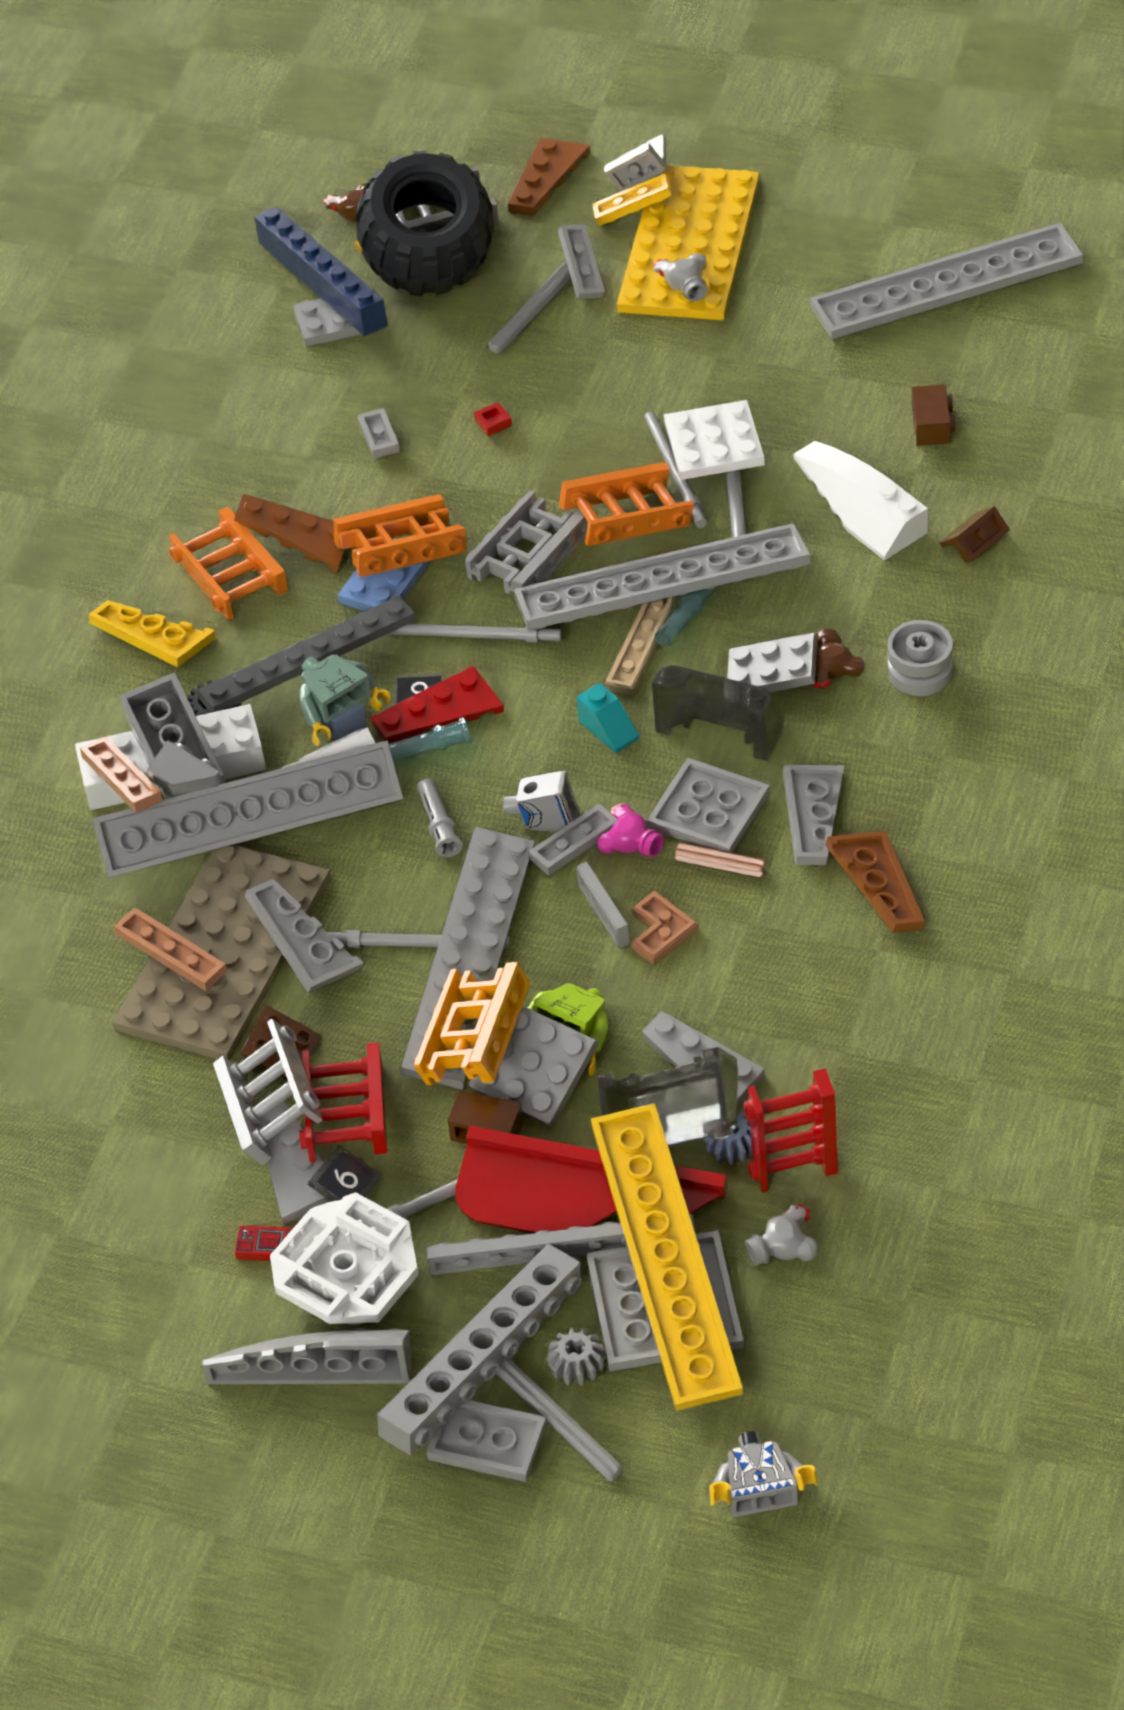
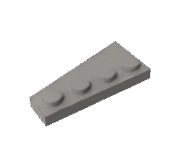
M784 765L783 780L795 865H826L829 849L825 844L827 837L832 836L844 765Z

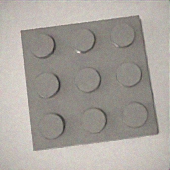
M687 758L648 817L647 828L700 847L733 853L769 796L770 785Z
M522 1006L495 1082L483 1083L477 1074L475 1079H471L468 1086L484 1096L499 1099L507 1098L519 1102L522 1105L524 1115L553 1128L599 1043L587 1035Z

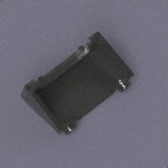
M668 665L661 668L652 681L656 732L670 736L672 728L677 725L683 724L684 728L689 729L694 718L745 731V743L753 744V758L768 761L784 730L785 720L783 712L767 689L677 665Z
M719 1047L702 1050L703 1058L700 1056L695 1057L692 1064L644 1076L631 1073L628 1074V1078L615 1080V1074L613 1073L598 1076L602 1116L655 1103L668 1147L707 1137L712 1139L726 1138L730 1135V1131L736 1128L739 1079L737 1058Z

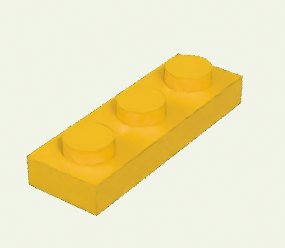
M666 173L593 203L594 216L598 225L602 226L606 223H613L618 218L630 213L639 212L644 207L660 203L672 196L670 181Z

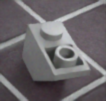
M168 740L147 768L149 780L173 795L217 787L221 782L218 767L206 758L200 760L193 756L192 751L181 743L175 745Z

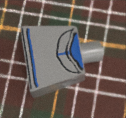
M566 771L523 778L520 780L517 796H505L503 800L505 814H521L524 825L529 830L557 832L577 819L579 814V807Z

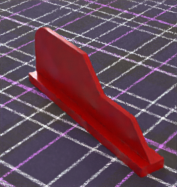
M469 1125L466 1136L468 1143L456 1183L455 1196L462 1213L472 1221L535 1234L541 1230L559 1231L567 1230L573 1226H596L617 1213L599 1150ZM674 1165L689 1214L697 1212L718 1198L725 1199L728 1189L726 1175Z

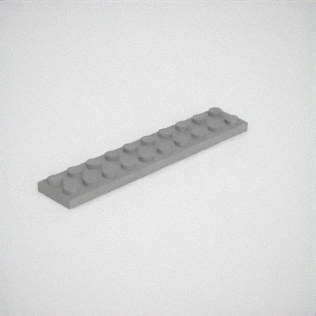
M1057 223L811 297L810 307L832 340L1082 264L1083 254L1063 225Z
M792 523L516 588L514 593L527 629L533 630L562 622H572L575 619L592 615L597 616L617 609H627L638 604L656 602L660 599L676 595L681 596L693 591L712 589L731 582H741L748 578L761 575L766 576L786 569H796L800 566L811 564L810 554L796 526Z
M386 740L220 784L217 787L167 798L146 810L136 813L130 808L92 818L107 876L112 878L403 799L388 741Z
M475 827L402 1062L400 1075L423 1080L414 1068L415 1058L423 1043L425 1033L428 1030L434 1009L438 1004L450 970L458 969L462 976L465 971H471L478 982L494 980L529 866L530 856L528 851L534 848L535 841ZM479 1018L466 1019L461 1031L474 1030ZM462 1068L446 1069L442 1081H435V1083L463 1090L466 1074Z

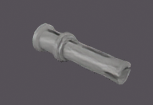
M430 778L424 779L418 783L417 789L430 820L429 833L436 841V852L444 858L455 856L461 851L463 846L460 837L455 833V822L446 814L436 782Z

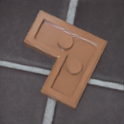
M655 890L632 908L633 915L650 927L631 942L632 949L652 965L658 963L699 930L698 923Z

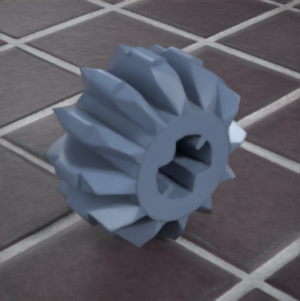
M732 1108L729 1114L725 1115L719 1111L717 1119L709 1118L707 1128H705L703 1133L708 1154L715 1155L718 1163L724 1159H728L730 1165L736 1159L745 1163L746 1155L752 1156L750 1122L746 1117L745 1111L737 1115Z

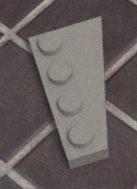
M274 879L246 890V900L308 994L362 969L363 962L357 956L352 957L344 949L345 945L336 937L332 938L321 928L322 924L314 916L312 918L309 917L301 909V904Z
M663 1011L642 1031L643 1040L668 1064L672 1063L687 1082L691 1081L700 1090V1094L708 1102L712 1101L719 1108V1111L725 1115L729 1114L732 1108L735 1110L748 1096V1087H756L765 1077V1069Z
M285 1101L262 1117V1122H260L262 1128L289 1109ZM297 1120L269 1139L270 1144H268L272 1159L267 1163L283 1225L305 1216L311 1208L339 1199L317 1183L327 1167L317 1152L316 1162H309L307 1149L301 1150L299 1130H302Z

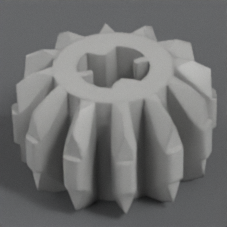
M570 1327L567 1335L558 1332L556 1341L550 1342L547 1361L548 1366L553 1370L556 1380L564 1378L567 1386L573 1380H577L582 1386L585 1378L595 1381L596 1372L603 1371L605 1348L600 1344L597 1334L589 1335L585 1327L579 1333H575L572 1327Z

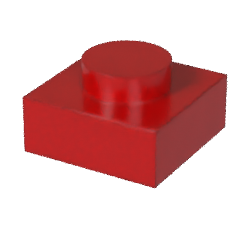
M499 402L474 412L475 422L487 436L512 426L510 415Z

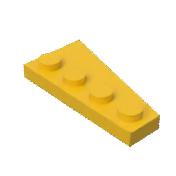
M109 600L89 614V624L177 668L215 640L214 629L205 628L203 631L193 628L192 623L181 621L179 624L166 621V616L156 613L155 615L141 614V609Z

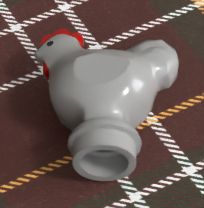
M696 253L692 254L689 258L680 259L675 262H670L668 259H659L654 263V272L664 277L671 288L682 291L683 295L690 301L701 300L707 293L706 282L702 278V270L707 265L704 255Z
M802 1204L797 1206L791 1205L790 1209L784 1211L782 1215L772 1217L767 1222L766 1233L763 1236L755 1234L752 1235L751 1239L746 1240L745 1247L752 1263L755 1266L761 1263L766 1264L769 1261V1257L781 1260L799 1258L801 1261L813 1260L818 1254L819 1247L814 1239L804 1235L800 1229L802 1223L810 1219V1209Z

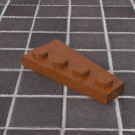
M540 137L508 202V212L534 216L551 197V191L556 187H560L565 182L564 177L570 171L574 172L577 169L582 157L587 158L591 153L590 145Z
M243 493L234 521L265 537L270 535L280 541V545L288 549L294 547L306 554L305 558L315 563L319 560L329 566L328 570L337 574L345 549H338L334 543L333 520Z
M886 831L827 837L825 846L893 933L923 929L925 920Z

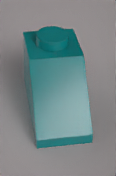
M600 682L576 697L579 722L614 753L617 754L639 740V734L620 700Z

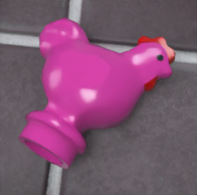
M619 803L611 808V814L617 818V821L611 830L598 837L597 847L599 851L604 854H612L614 851L625 854L639 851L642 856L656 857L662 850L664 844L663 836L654 829L648 830L644 817L630 809L629 804L623 805Z

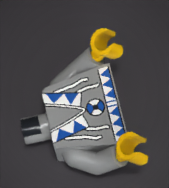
M744 1432L738 1438L740 1448L728 1451V1462L720 1466L713 1484L709 1487L710 1505L715 1506V1503L718 1501L727 1502V1505H731L732 1518L798 1505L797 1485L799 1491L805 1490L804 1485L807 1484L819 1485L815 1467L813 1465H802L788 1452H781L778 1443L774 1441L760 1443L757 1432Z

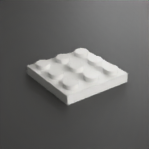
M747 400L664 414V423L680 480L765 465L763 451Z

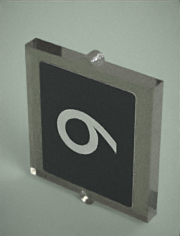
M338 1145L308 1181L307 1185L324 1196L326 1202L342 1200V1197L355 1192L366 1198L383 1175L363 1162L364 1159L362 1157H356L344 1147Z

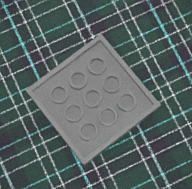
M719 1231L695 1234L731 1350L744 1348V1340ZM627 1246L586 1253L609 1372L662 1363Z

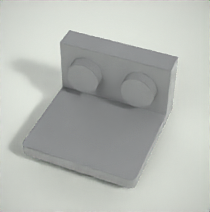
M662 134L620 156L619 159L605 165L604 173L620 192L661 175L666 171V138Z

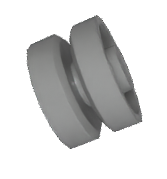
M913 620L901 624L892 631L888 638L887 647L888 678L895 688L912 696H928L938 693L948 686L953 674V639L947 629L938 623L928 620Z

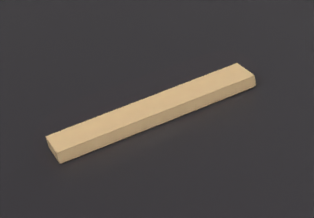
M676 595L660 599L656 602L642 604L605 681V687L609 691L630 696L634 695L680 596Z

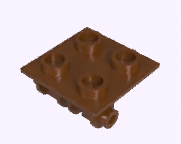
M265 1005L240 1052L245 1057V1060L273 1038L267 1023L270 1019H274L282 1027L287 1025L294 1032L297 1038L295 1045L302 1064V1051L309 1050L311 1057L321 1034ZM278 1051L251 1071L254 1072L262 1066L269 1069L281 1060ZM286 1073L281 1075V1077L288 1080Z

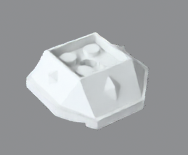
M356 1192L342 1197V1200L328 1202L311 1208L270 1255L276 1294L329 1324H348L356 1327L363 1323H379L419 1275L409 1221Z

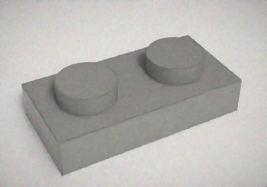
M384 408L357 415L360 428L373 459L400 452L399 443Z

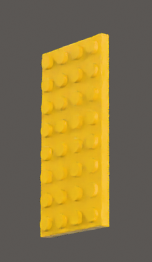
M666 165V171L662 174L666 173L670 181L672 196L660 203H654L643 208L617 301V312L724 321L760 181L759 172ZM696 253L704 255L707 265L702 270V278L706 282V295L701 300L690 301L683 295L682 291L671 288L664 277L654 272L655 262L659 259H668L670 262H675L680 259L689 258L692 254Z

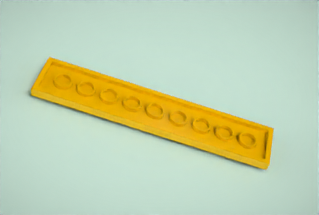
M655 1103L591 1118L592 1130L675 1410L678 1411L743 1395V1387Z

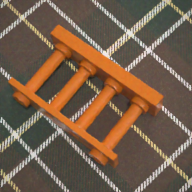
M665 462L563 481L559 505L563 511L579 508L588 521L585 539L587 546L690 526L694 509V502L692 500L676 503L666 489L670 468ZM656 493L664 506L651 508L642 495ZM630 498L639 511L625 513L617 500ZM605 503L613 516L599 519L591 505Z
M227 506L218 511L220 523L217 528L185 544L174 533L170 534L171 547L169 548V554L176 564L180 563L206 593L216 612H222L230 621L234 619L231 603L265 586L267 588L271 587L280 596L288 592L285 570L247 527L234 521L235 513ZM221 538H229L232 544L199 560L192 555L193 552ZM235 554L243 555L246 560L212 577L205 570ZM250 570L253 572L257 571L260 574L259 577L227 593L220 587V585Z

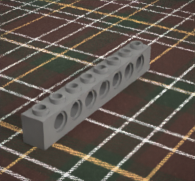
M548 1243L377 1414L378 1436L410 1456L420 1446H426L431 1440L433 1433L442 1424H447L452 1419L455 1411L464 1402L467 1403L473 1398L477 1388L485 1380L489 1381L493 1378L505 1358L511 1359L516 1354L519 1346L528 1337L531 1338L536 1334L540 1324L548 1316H553L558 1311L561 1303L569 1295L572 1296L578 1291L582 1282L580 1278V1262Z

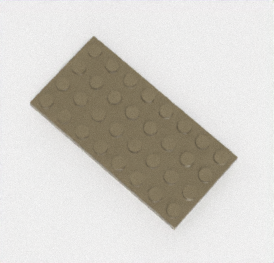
M237 845L213 850L168 928L226 963L228 972L210 989L205 991L150 957L113 1021L114 1030L211 1058L219 1059L224 1056L230 1060L285 961V957L246 900V890L274 879L301 904V909L310 916L331 878L330 870Z

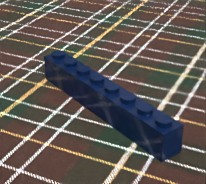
M278 207L269 208L263 213L254 216L259 244L363 336L388 326L384 299Z

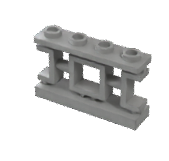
M530 490L523 498L517 501L515 507L506 516L501 518L499 524L490 533L485 535L483 541L474 551L469 552L465 560L467 577L472 581L477 579L482 582L491 573L504 579L505 593L508 594L514 592L516 588L545 582L586 538L588 521L580 510H577L575 513L568 510L561 518L546 512L545 499L540 497L539 500H536V493ZM529 520H530L532 523H535V524H537V525H536V526H532V525L528 524V522H529ZM549 529L555 532L556 534L553 536V534L546 531ZM522 538L536 543L529 553L519 550L514 546ZM498 555V557L504 559V561L501 562L494 558ZM518 565L520 567H523V569L520 572V570L515 568L514 566Z

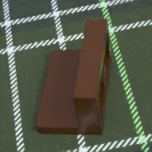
M993 506L974 513L941 540L939 544L942 548L954 544L965 563H968L977 558L1010 531L997 508Z

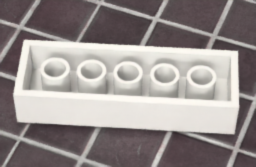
M251 704L196 716L224 774V780L266 770ZM129 731L107 736L149 779L147 772L149 766L133 732ZM102 738L75 744L90 810L125 803L81 756L80 747Z

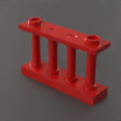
M379 1042L366 1043L367 1057H361V1061L311 1066L309 1050L302 1051L303 1067L312 1092L319 1100L359 1095L369 1098V1100H364L363 1104L319 1109L323 1120L321 1122L365 1117V1120H370V1122L364 1123V1126L315 1132L316 1122L305 1115V1130H299L301 1150L307 1149L309 1162H316L315 1145L366 1139V1142H373L375 1155L388 1153L383 1064ZM361 1073H363V1076H368V1078L362 1079V1082L313 1088V1079Z
M826 1068L813 1071V1085L809 1086V1090L761 1102L755 1086L748 1087L749 1101L744 1102L746 1117L750 1122L752 1161L748 1162V1169L751 1180H758L762 1193L768 1191L767 1174L815 1163L816 1166L821 1165L825 1177L838 1174L836 1098ZM809 1103L813 1104L808 1111L764 1121V1114ZM811 1123L814 1124V1126L810 1127L809 1131L765 1141L766 1134ZM812 1143L815 1145L811 1146V1150L766 1161L767 1154Z

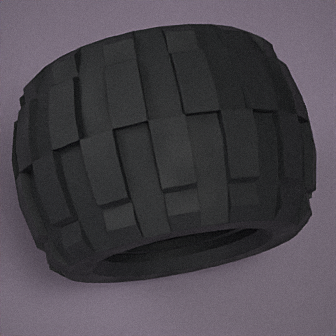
M427 150L413 151V155L405 157L399 155L389 160L385 168L378 169L367 182L364 194L361 195L357 207V240L362 248V254L366 262L376 275H381L382 280L395 290L399 288L408 290L410 295L423 296V293H436L437 296L448 293L457 284L460 286L465 284L474 276L480 264H483L492 245V234L494 232L493 207L485 186H482L478 176L465 163L460 165L453 159V156L442 152L436 155L428 154ZM432 205L446 209L454 217L445 227L437 231L417 232L404 226L396 214L412 206Z

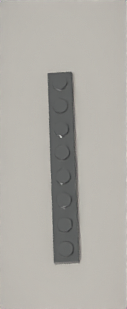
M397 596L197 689L198 698L211 713L226 710L301 675L304 672L302 664L307 658L314 657L320 662L330 655L341 656L414 622L415 613L400 596Z

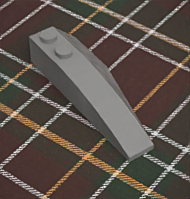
M359 1328L354 1330L308 1333L237 1348L204 1359L202 1366L207 1384L409 1383L412 1345L409 1330L396 1328L387 1330H365Z

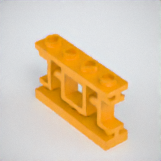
M518 962L506 963L505 968H498L492 981L478 982L471 971H465L462 976L458 969L450 970L414 1063V1068L427 1086L434 1085L435 1081L441 1082L446 1069L462 1068L469 1079H475L478 1074L483 1083L495 1082L531 984ZM479 1018L474 1030L461 1031L466 1019Z

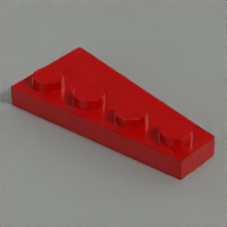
M474 665L372 716L371 722L384 741L387 740L388 744L422 735L424 730L439 728L441 730L451 727L453 722L467 719L468 722L480 719V715L493 712L494 715L503 713L504 705Z

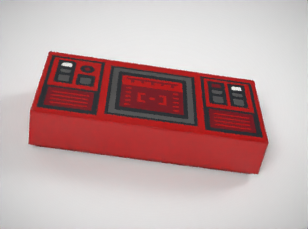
M240 1225L234 1252L235 1258L271 1261L270 1255L293 1228Z

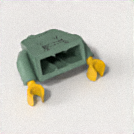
M330 655L320 662L314 657H309L302 664L304 672L301 674L302 686L299 688L300 707L308 725L313 726L314 732L311 739L316 746L320 745L317 733H323L328 742L331 737L329 728L322 726L321 720L328 723L372 696L370 705L376 711H380L383 707L378 698H381L385 704H388L391 699V695L387 690L378 689V682L363 663L344 660L338 655Z

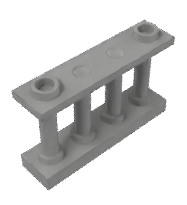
M270 1019L267 1022L273 1038L241 1063L235 1062L233 1064L224 1056L213 1063L242 1151L261 1165L272 1159L268 1144H270L269 1139L300 1116L305 1114L317 1124L323 1121L318 1109L320 1101L312 1092L295 1045L297 1038L287 1025L282 1027L274 1019ZM278 1051L281 1060L247 1084L245 1080L247 1073ZM286 1073L288 1082L254 1106V1095ZM293 1094L296 1104L262 1128L260 1124L262 1117Z

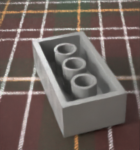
M175 672L119 696L122 711L148 766L168 740L175 745L177 743L185 745L192 751V755L200 760L206 758L218 767L220 784L225 783L224 774ZM158 786L164 799L179 796L173 795Z

